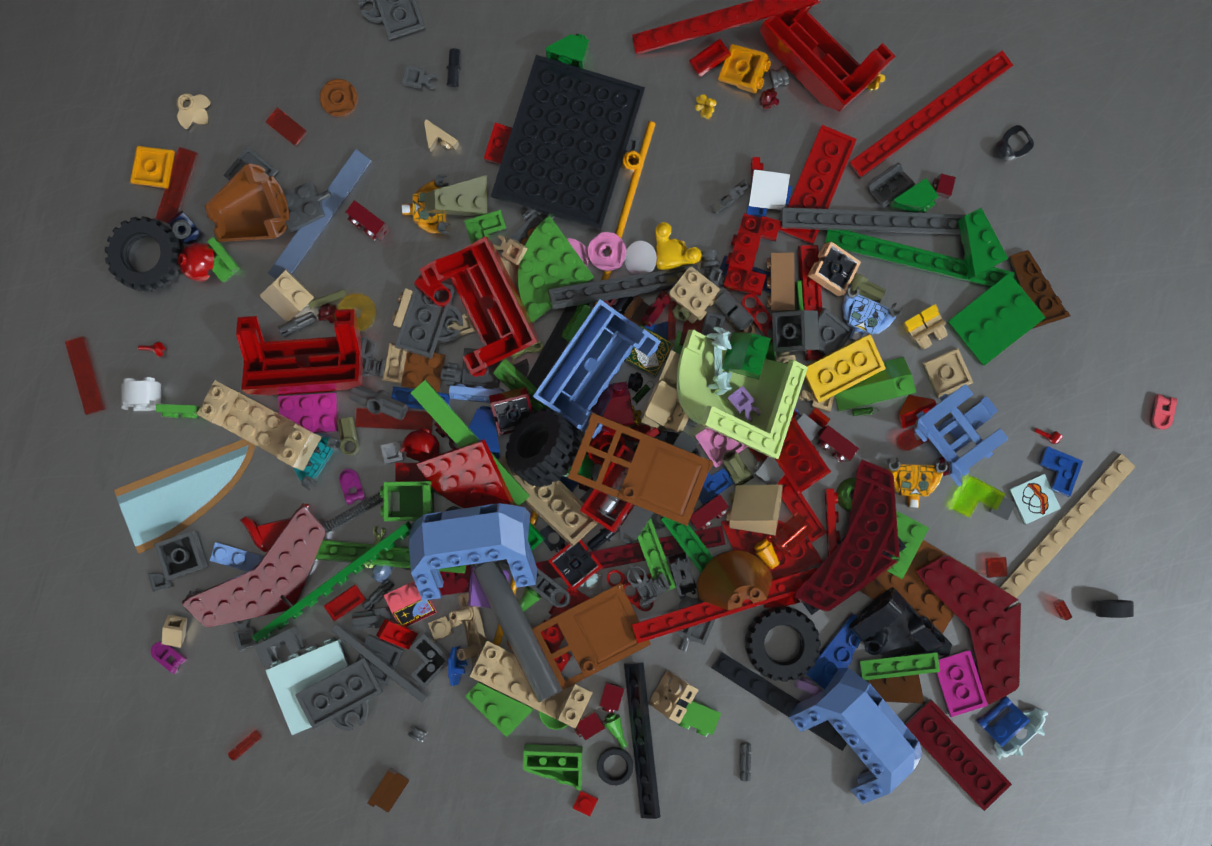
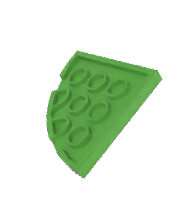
M550 215L537 226L525 244L528 249L519 263V293L532 323L552 309L548 295L549 289L589 283L595 278Z

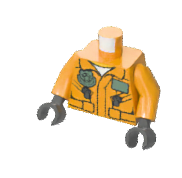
M438 175L436 179L419 188L412 195L413 203L402 204V214L413 215L414 222L418 224V227L430 234H450V232L445 231L446 226H451V224L446 223V214L425 213V194L440 189V187H447L449 183H443V179L447 177L446 175Z
M897 457L896 462L891 464L890 458L887 459L888 470L894 476L895 492L900 496H908V507L919 508V496H929L930 493H933L941 481L943 472L948 469L946 460L944 465H939L940 460L936 459V468L934 469L932 465L900 464Z

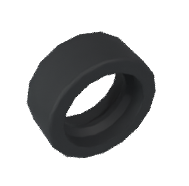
M1131 600L1095 601L1097 617L1128 618L1134 616V602Z
M611 747L603 751L597 760L599 777L609 785L618 786L624 784L633 773V761L630 754L620 747ZM611 755H619L626 762V771L620 777H610L604 770V762Z

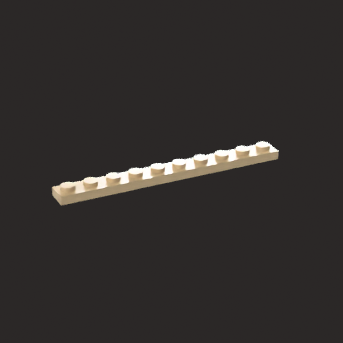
M1119 454L999 587L1017 598L1136 466L1123 454Z

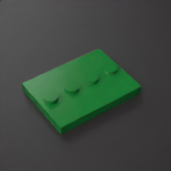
M1008 273L949 319L948 322L985 366L1046 317L1013 276Z

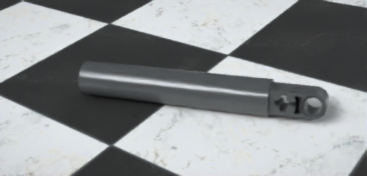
M498 560L473 564L475 568L473 572L538 702L540 703L563 691Z

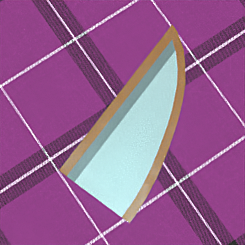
M242 439L115 489L116 498L138 554L155 547V543L172 538L215 506L241 478L253 457L255 445Z

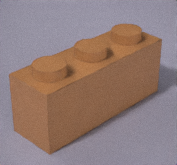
M771 253V258H767V269H771V277H767V289H771V296H767V308H771V312L795 311L794 253Z

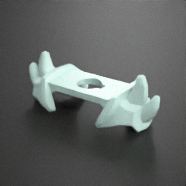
M714 327V330L718 333H710L707 335V338L714 339L712 344L714 345L715 377L713 381L715 383L709 384L708 388L719 389L715 392V395H722L732 389L729 385L732 372H722V349H732L728 340L731 332L721 327Z
M1036 707L1023 711L1030 720L1021 729L1028 730L1027 736L1024 739H1018L1015 735L1003 747L995 742L997 759H1000L1002 756L1008 757L1012 754L1022 756L1021 748L1035 734L1038 733L1044 736L1043 724L1046 720L1045 716L1048 715L1047 711Z

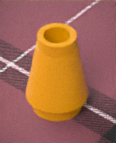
M636 151L627 152L623 157L622 167L625 170L638 169L642 163L640 154Z
M767 539L760 541L754 546L755 554L770 569L780 564L772 543L768 542Z

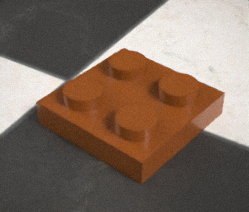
M407 352L401 386L415 389L426 379L440 393L441 371L445 364L446 355L434 353L433 358L429 359Z

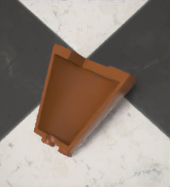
M256 164L245 165L204 206L207 217L215 223L213 231L218 242L274 239L286 231L287 226L285 224L289 220L288 204L280 185L273 176L269 177L265 173L263 167Z
M733 550L712 558L705 565L706 567L698 579L697 595L699 600L726 610H732L742 607V602L746 599H750L753 603L767 600L773 577L767 565L760 558L746 551Z

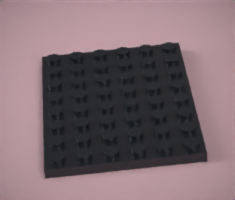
M536 55L494 183L491 198L601 230L645 87Z

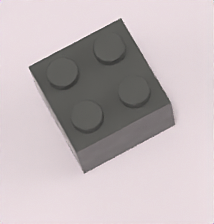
M801 310L772 313L774 352L819 350L818 311Z
M190 531L154 544L166 581L208 568L197 531Z

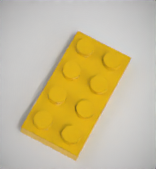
M867 334L806 365L808 369L805 378L816 402L820 403L883 371L886 367L871 334Z

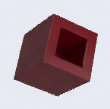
M610 682L605 683L599 706L603 707L602 710L613 713L614 710H619L625 689L623 686Z
M593 710L580 718L574 730L579 738L583 737L584 740H587L605 729V726L596 710Z

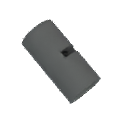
M729 291L720 295L714 303L740 332L749 327L754 321V317Z

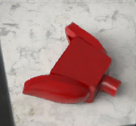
M302 503V505L304 504L307 508H309L310 504ZM247 516L240 519L254 544L263 552H268L291 520L287 518L258 526L255 521Z

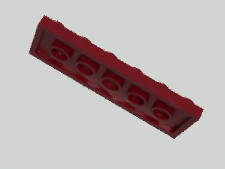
M929 699L904 723L924 749L983 811L1012 785L932 699Z

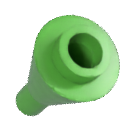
M528 586L525 587L519 603L523 612L541 598L540 594Z
M615 713L607 715L603 725L617 739L621 749L627 747L628 744L623 736L620 715H615Z

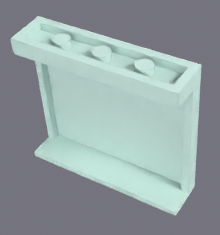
M334 638L323 642L324 646L317 648L314 645L305 649V654L299 656V653H295L287 657L288 661L281 663V660L270 664L271 668L265 670L291 735L312 727L295 694L349 666L339 643L341 642L340 639L336 641Z

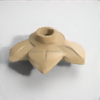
M187 93L180 95L177 99V107L179 108L177 118L180 125L188 129L192 122L200 125L207 124L208 114L205 108L211 104L210 100L200 94L195 96ZM190 101V105L185 107L184 102Z

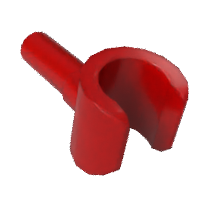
M159 341L150 346H138V350L153 351L157 357L162 356V351L166 350Z
M1038 428L1034 431L1046 437L1052 444H1058L1063 438L1057 431H1054L1052 435Z

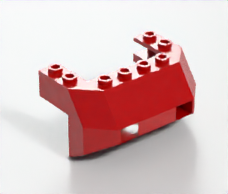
M814 5L765 20L760 28V32L769 51L822 105L839 112L860 95L896 57L881 43L877 49H874L859 64L809 13V10Z
M485 236L464 249L436 259L419 269L427 286L451 278L471 318V322L478 332L484 347L463 357L471 375L539 342L534 325L525 310L506 267L488 237Z
M355 309L335 310L337 322H334L336 337L268 342L264 341L257 316L238 317L236 337L244 359L241 390L246 394L272 396L341 391L361 386L363 371L361 335Z

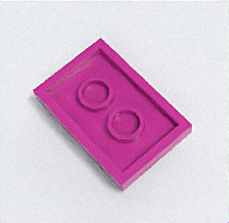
M337 393L278 396L280 415L314 433L339 431L337 424Z
M969 649L938 659L940 672H936L950 717L988 706Z

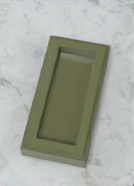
M342 289L311 300L308 304L310 309L346 297L348 293L346 289Z

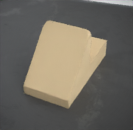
M427 119L425 120L424 125L430 152H432L439 140L441 141L440 144L446 149H457L459 146L458 140Z

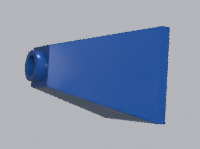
M480 406V409L476 410L469 428L480 440L485 439L489 450L499 459L501 454L491 407Z

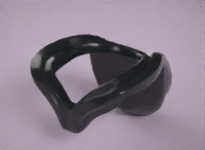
M1021 125L1011 127L1006 131L1003 138L996 143L997 152L1005 160L1024 156L1034 147L1031 135ZM1022 131L1026 135L1028 143L1021 150L1013 151L1008 144V140L1012 135Z

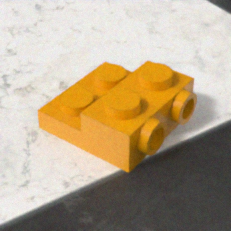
M731 44L729 49L731 56L725 59L718 80L737 86L741 90L756 93L758 89L763 87L764 79L762 77L764 72H768L770 69V58L764 52Z

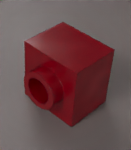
M941 173L937 178H934L932 187L939 197L948 199L952 196L956 177Z

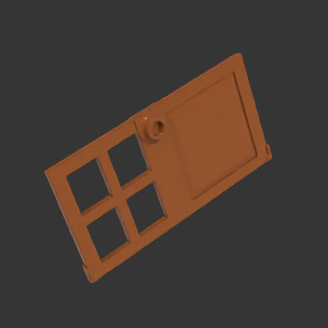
M592 412L588 422L589 425L567 478L688 526L707 474L713 466V461ZM598 423L616 430L607 453L589 446ZM621 433L640 440L631 462L613 456ZM586 452L604 458L596 482L578 475ZM610 461L629 468L620 491L602 484Z
M621 582L532 628L562 690L651 645L649 640L636 643L631 624L640 621L625 594L626 591ZM558 623L568 646L551 654L541 631ZM507 640V645L509 646L510 650H512V648H511V646H510V644H509V642H508V640ZM572 651L582 673L565 681L554 659Z

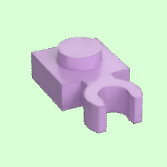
M743 386L727 397L739 414L745 411L746 419L749 422L753 421L750 417L751 412H755L760 416V410L752 406L755 400Z

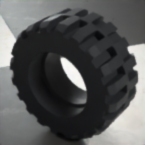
M145 216L141 218L132 217L129 222L126 220L121 222L120 228L115 227L112 230L114 232L113 237L108 236L107 242L110 244L109 247H105L104 252L108 254V257L105 258L106 264L110 266L108 270L115 276L118 282L136 291L153 292L154 289H163L165 284L170 285L173 276L177 278L179 275L177 270L180 267L178 256L182 252L180 248L182 243L176 238L170 227L159 220L150 219ZM141 238H153L160 246V258L157 264L146 272L134 270L129 262V252L132 245Z
M542 409L538 410V412H532L529 414V417H524L521 420L522 422L516 425L514 432L510 434V440L506 444V462L510 470L528 484L536 487L548 486L552 482L559 481L560 477L565 476L569 472L568 470L572 467L581 445L580 434L577 428L557 411Z
M787 606L772 607L762 611L759 616L753 619L752 624H749L747 635H745L746 653L752 665L763 676L774 681H794L799 679L801 675L805 676L809 673L808 670L815 666V660L820 655L819 647H821L819 632L814 626L813 621L801 611ZM776 626H789L800 637L801 645L798 654L786 662L773 660L765 650L764 642L766 635Z

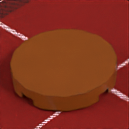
M333 79L328 81L323 89H321L319 101L322 108L329 115L344 117L355 110L358 103V95L351 83L344 79Z

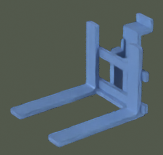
M966 384L949 396L946 393L940 397L942 401L927 413L923 411L916 415L918 419L915 421L914 427L915 432L922 441L925 442L928 437L949 464V475L959 487L962 485V475H967L970 472V467L985 456L987 459L994 455L992 451L1008 440L1007 435L1002 429H998L985 440H982L976 429L998 412V409L987 396L965 414L957 408L973 395V392ZM951 412L953 414L952 417L937 428L934 426L936 422ZM949 431L955 437V440L950 444L943 437ZM973 440L976 446L959 458L956 452Z

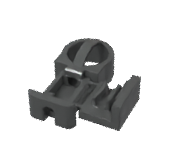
M361 337V341L363 340L361 347L362 376L368 377L370 374L383 377L386 359L376 361L372 357L375 349L374 342L368 337ZM369 340L372 348L365 354L366 342Z
M633 566L627 572V579L633 588H637L644 601L641 603L645 606L657 599V595L671 589L663 573L658 575L659 578L655 580L650 579L649 582H646L648 578L645 570L640 566ZM635 568H638L643 572L642 581ZM631 570L638 583H634L630 579L629 575Z

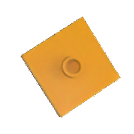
M137 146L130 183L168 189L175 152L168 149Z

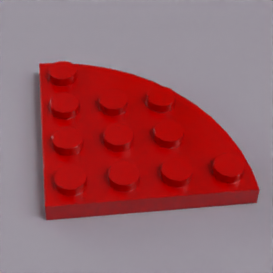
M485 439L417 463L425 479L431 481V486L447 500L462 508L498 503L516 506Z
M778 520L776 535L730 528V521H721L733 550L746 551L757 556L754 549L757 543L765 539L772 543L780 562L775 568H769L773 580L798 573L823 562L817 550L805 536Z

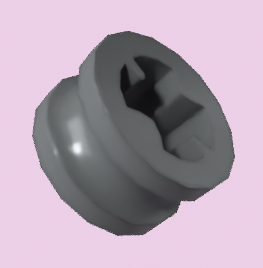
M412 725V731L408 732L407 735L423 742V736L427 735V732Z

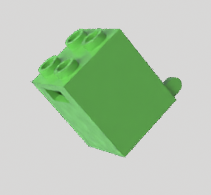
M431 481L384 482V486L380 487V496L384 498V506H381L380 514L381 517H384V521H416L424 514L435 513L434 490L431 486ZM392 492H400V511L392 510Z

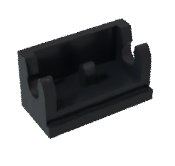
M686 552L668 557L679 598H685L686 593L689 592L694 595L696 593L695 588L697 587Z

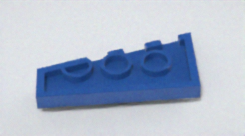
M853 613L848 616L821 650L819 658L815 660V666L811 667L808 670L809 673L806 674L823 689L827 688L839 668H847L853 659L852 656L861 642L849 629L850 624L857 617Z

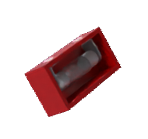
M623 445L616 457L631 462L635 451ZM612 462L606 471L602 484L620 491L629 468ZM594 489L580 511L611 532L616 533L633 507V504Z

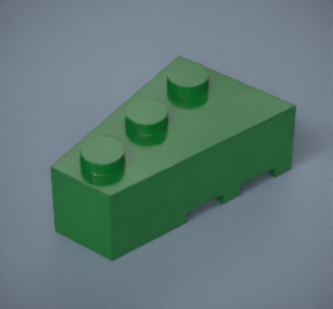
M982 207L958 220L962 244H964L965 262H967L968 280L1008 259Z

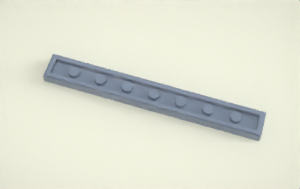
M355 149L327 189L331 192L332 197L322 201L325 217L297 231L268 272L269 275L276 279L285 269L293 274L370 165L371 159Z

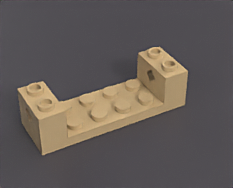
M216 380L197 412V415L227 429L271 453L284 463L302 471L305 469L321 439V436Z
M485 641L468 675L575 729L592 695V692L573 684L539 703L515 655L489 641Z

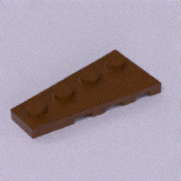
M1029 250L1009 256L1017 283L1046 317L1033 329L1071 316L1062 305L1060 298L1051 288L1048 279L1046 280L1042 274L1041 268Z
M919 674L866 680L885 702L925 704Z

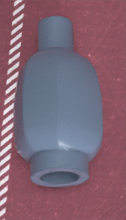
M374 565L371 578L382 583L383 580L389 577L394 567Z

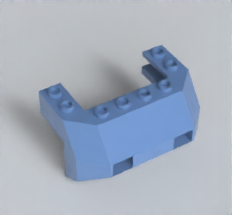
M599 300L533 397L560 413L570 423L585 433L589 425L590 415L592 414L590 409L597 403L599 396L608 387L612 377L618 373L621 364L629 357L632 348L635 347L648 357H651L658 349L661 341L602 300ZM597 424L592 436L593 439L601 432L603 425Z
M498 503L424 514L413 522L409 536L411 574L422 601L441 598L442 595L439 588L443 587L444 581L439 569L507 559L516 587L536 585L537 566L528 543L529 511L525 507Z
M839 668L825 691L798 703L789 716V719L800 732L828 720L870 769V771L860 774L857 778L859 785L851 788L853 794L862 804L890 794L914 771L922 757L920 742L873 686L849 668Z

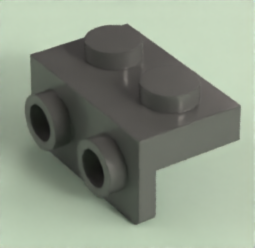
M899 162L890 166L886 171L868 182L871 195L883 207H886L895 198L915 186L914 181L903 171L902 165Z

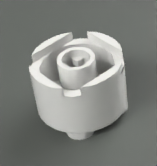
M151 377L143 378V381H135L133 378L123 379L121 384L122 409L128 410V407H134V411L156 410V404H161V384Z

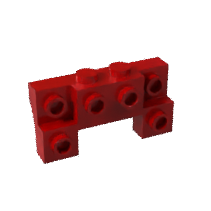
M748 214L743 215L738 234L733 235L731 243L734 246L733 252H729L726 263L729 264L724 288L761 296L766 275L753 272L752 270L761 238L776 242L781 225L780 220L765 216L760 218Z
M568 587L567 591L570 594L569 604L565 607L553 605L548 612L551 614L548 620L591 598L578 589L572 592ZM565 594L563 595L562 599L560 600V602H559L560 604L565 601V599H566ZM558 623L541 631L551 654L562 649L559 646L565 637ZM567 652L554 659L560 672L563 671L572 654Z

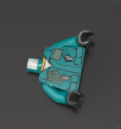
M316 433L321 436V439L305 469L302 471L293 467L296 476L304 488L310 491L309 484L312 482L316 485V481L313 479L317 478L334 450H339V448H336V443L338 441L342 442L341 439L326 433Z

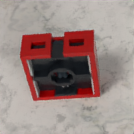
M582 540L578 541L573 547L568 544L548 560L572 592L603 568L593 554L591 556L588 554L587 551L589 549Z

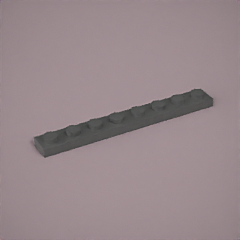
M697 265L554 288L548 290L552 309L594 303L599 300L606 301L662 290H671L689 267H693L698 272L699 269Z

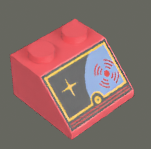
M415 581L384 595L393 616L399 624L405 627L437 613L432 600L422 601Z

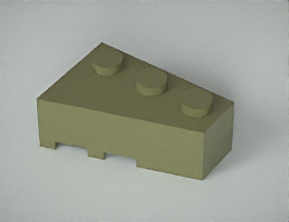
M487 175L426 193L425 213L476 217L486 214Z

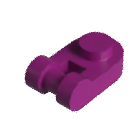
M352 469L342 471L339 476V482L347 505L353 504V501L358 499L360 501L366 499L358 473ZM356 487L357 492L351 494L349 489Z
M162 641L155 643L151 647V656L172 674H175L178 671L179 665L187 660L185 655L178 652L172 646L162 644ZM170 655L175 658L172 663L167 660Z

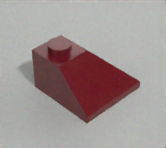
M627 381L609 384L601 393L591 411L623 426L635 425Z

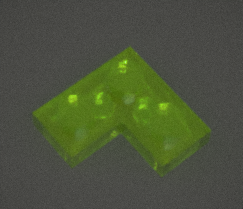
M970 476L953 510L969 519L972 517L979 502L997 511L1006 493Z

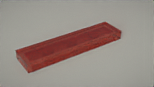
M181 147L178 148L171 171L168 189L165 188L155 218L156 220L167 223L180 212L198 157L197 152Z
M82 336L65 341L85 415L106 410L86 338Z
M368 408L356 409V427L421 430L424 428L433 431V418L427 411H407L405 418L399 420L382 412L373 414Z

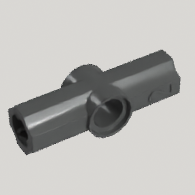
M363 386L352 388L349 399L367 406L368 410L373 414L382 412L403 420L408 411V405L392 399L384 390L375 392Z

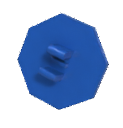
M459 646L451 648L448 659V677L451 686L459 685L461 674L466 673L464 666L468 665L466 659L459 660L457 657V650L460 649Z

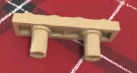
M469 593L458 595L461 609L450 611L449 618L452 622L463 620L468 647L457 650V657L459 660L471 658L473 667L486 641L480 609L479 607L468 606Z

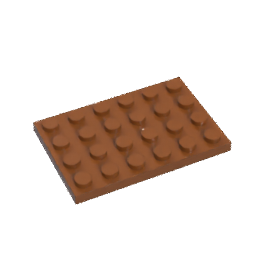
M925 540L922 541L903 579L886 571L859 590L875 600L886 590L894 587L920 616H926L942 634L955 614L919 578L915 571L942 555H948Z

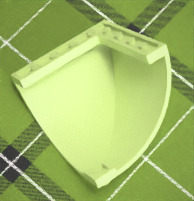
M688 330L677 369V394L685 414L696 423L771 458L779 459L808 367L795 360H789L788 364L765 359L759 380L732 372L729 381L732 389L722 395H715V392L719 389L708 388L709 384L715 383L713 381L715 377L713 340L708 339L707 336L695 330ZM722 349V366H723V362H724L725 355H726V352H727V350H723V349ZM742 386L755 400L752 406L760 410V416L755 412L750 413L752 422L746 419L745 411L739 414L727 398Z

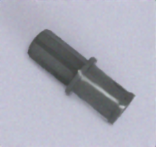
M312 312L297 318L293 317L291 321L278 326L279 333L282 337H285L297 330L301 331V328L315 322L316 317Z

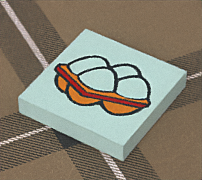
M1041 474L1008 489L1024 524L1033 522L1061 509L1045 474Z

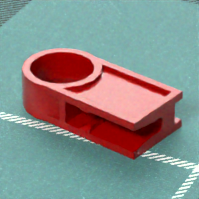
M422 274L414 282V285L435 305L444 307L449 304L451 300L450 290L441 282L427 286ZM439 290H443L448 293L449 297L447 301L441 303L435 300L434 294Z

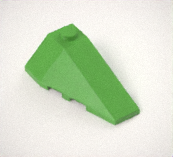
M901 357L883 362L886 369L834 395L838 412L916 393L912 373L905 358Z

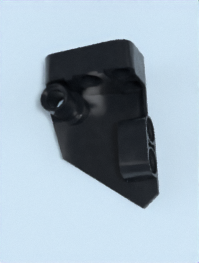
M894 587L889 588L872 601L849 626V629L865 643V651L870 655L881 654L886 658L937 652L938 655L949 656L952 647L951 642L926 616H920Z

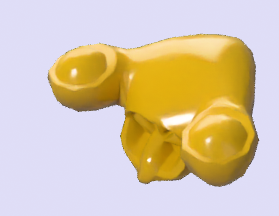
M661 222L657 225L655 229L657 241L655 252L658 270H669L700 261L702 257L700 249L697 247L688 249L684 241L675 238L669 239L672 227L668 222Z

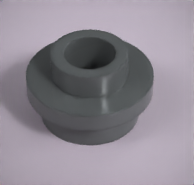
M177 220L172 225V232L176 238L185 239L191 234V225L186 220ZM180 226L185 227V231L183 233H180L178 230Z

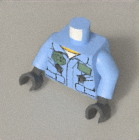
M851 284L847 287L848 293L842 304L843 318L846 321V325L853 328L849 337L853 341L861 338L863 334H879L888 328L896 316H900L903 311V307L900 311L894 310L897 303L892 304L890 310L888 307L859 295V286H857L855 291H851Z

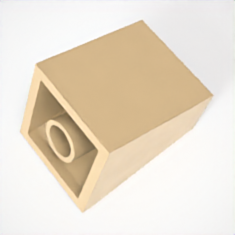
M287 269L259 295L286 322L301 312L314 298V295Z
M736 485L735 492H731L730 503H733L732 510L728 509L726 521H730V528L776 535L783 485Z

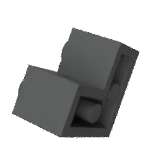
M427 632L410 647L424 661L411 674L424 689L448 665L449 654Z

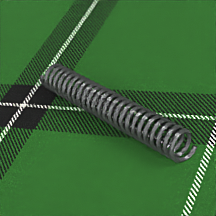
M375 493L376 497L373 495V498L370 496V499L367 498L365 500L367 506L364 501H362L364 507L359 502L361 508L357 504V507H351L349 512L346 510L348 516L343 511L345 517L341 513V516H335L333 521L332 519H330V522L327 520L325 525L322 524L325 534L332 531V529L335 530L338 526L340 527L343 523L345 524L348 520L351 521L354 517L356 518V515L359 516L364 511L367 512L370 508L372 509V506L375 507V505L383 502V498L381 496L379 498Z

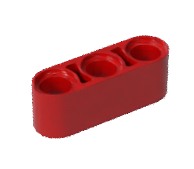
M745 295L741 300V305L754 317L753 322L760 334L770 338L768 330L773 329L771 314L756 295ZM752 299L755 302V306L748 308L745 305V300ZM764 314L766 322L759 323L756 316Z
M613 569L608 572L607 582L611 587L618 585V583L610 581L612 573H618L621 576V580L618 583L621 582L623 584L624 590L626 586L631 585L627 576L620 570ZM637 588L635 594L631 596L626 594L628 600L641 611H650L654 606L653 601L648 607H641L640 600L642 598Z

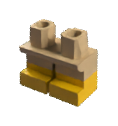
M936 304L901 324L912 342H917L922 350L932 345L927 336L933 332L938 341L948 336L944 327L946 322L940 316Z

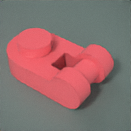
M1156 395L1152 415V424L1155 428L1165 430L1172 425L1177 398H1165L1164 395ZM1163 405L1168 407L1167 411L1162 410Z

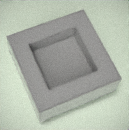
M400 441L381 445L385 464L404 460L403 453L400 452Z

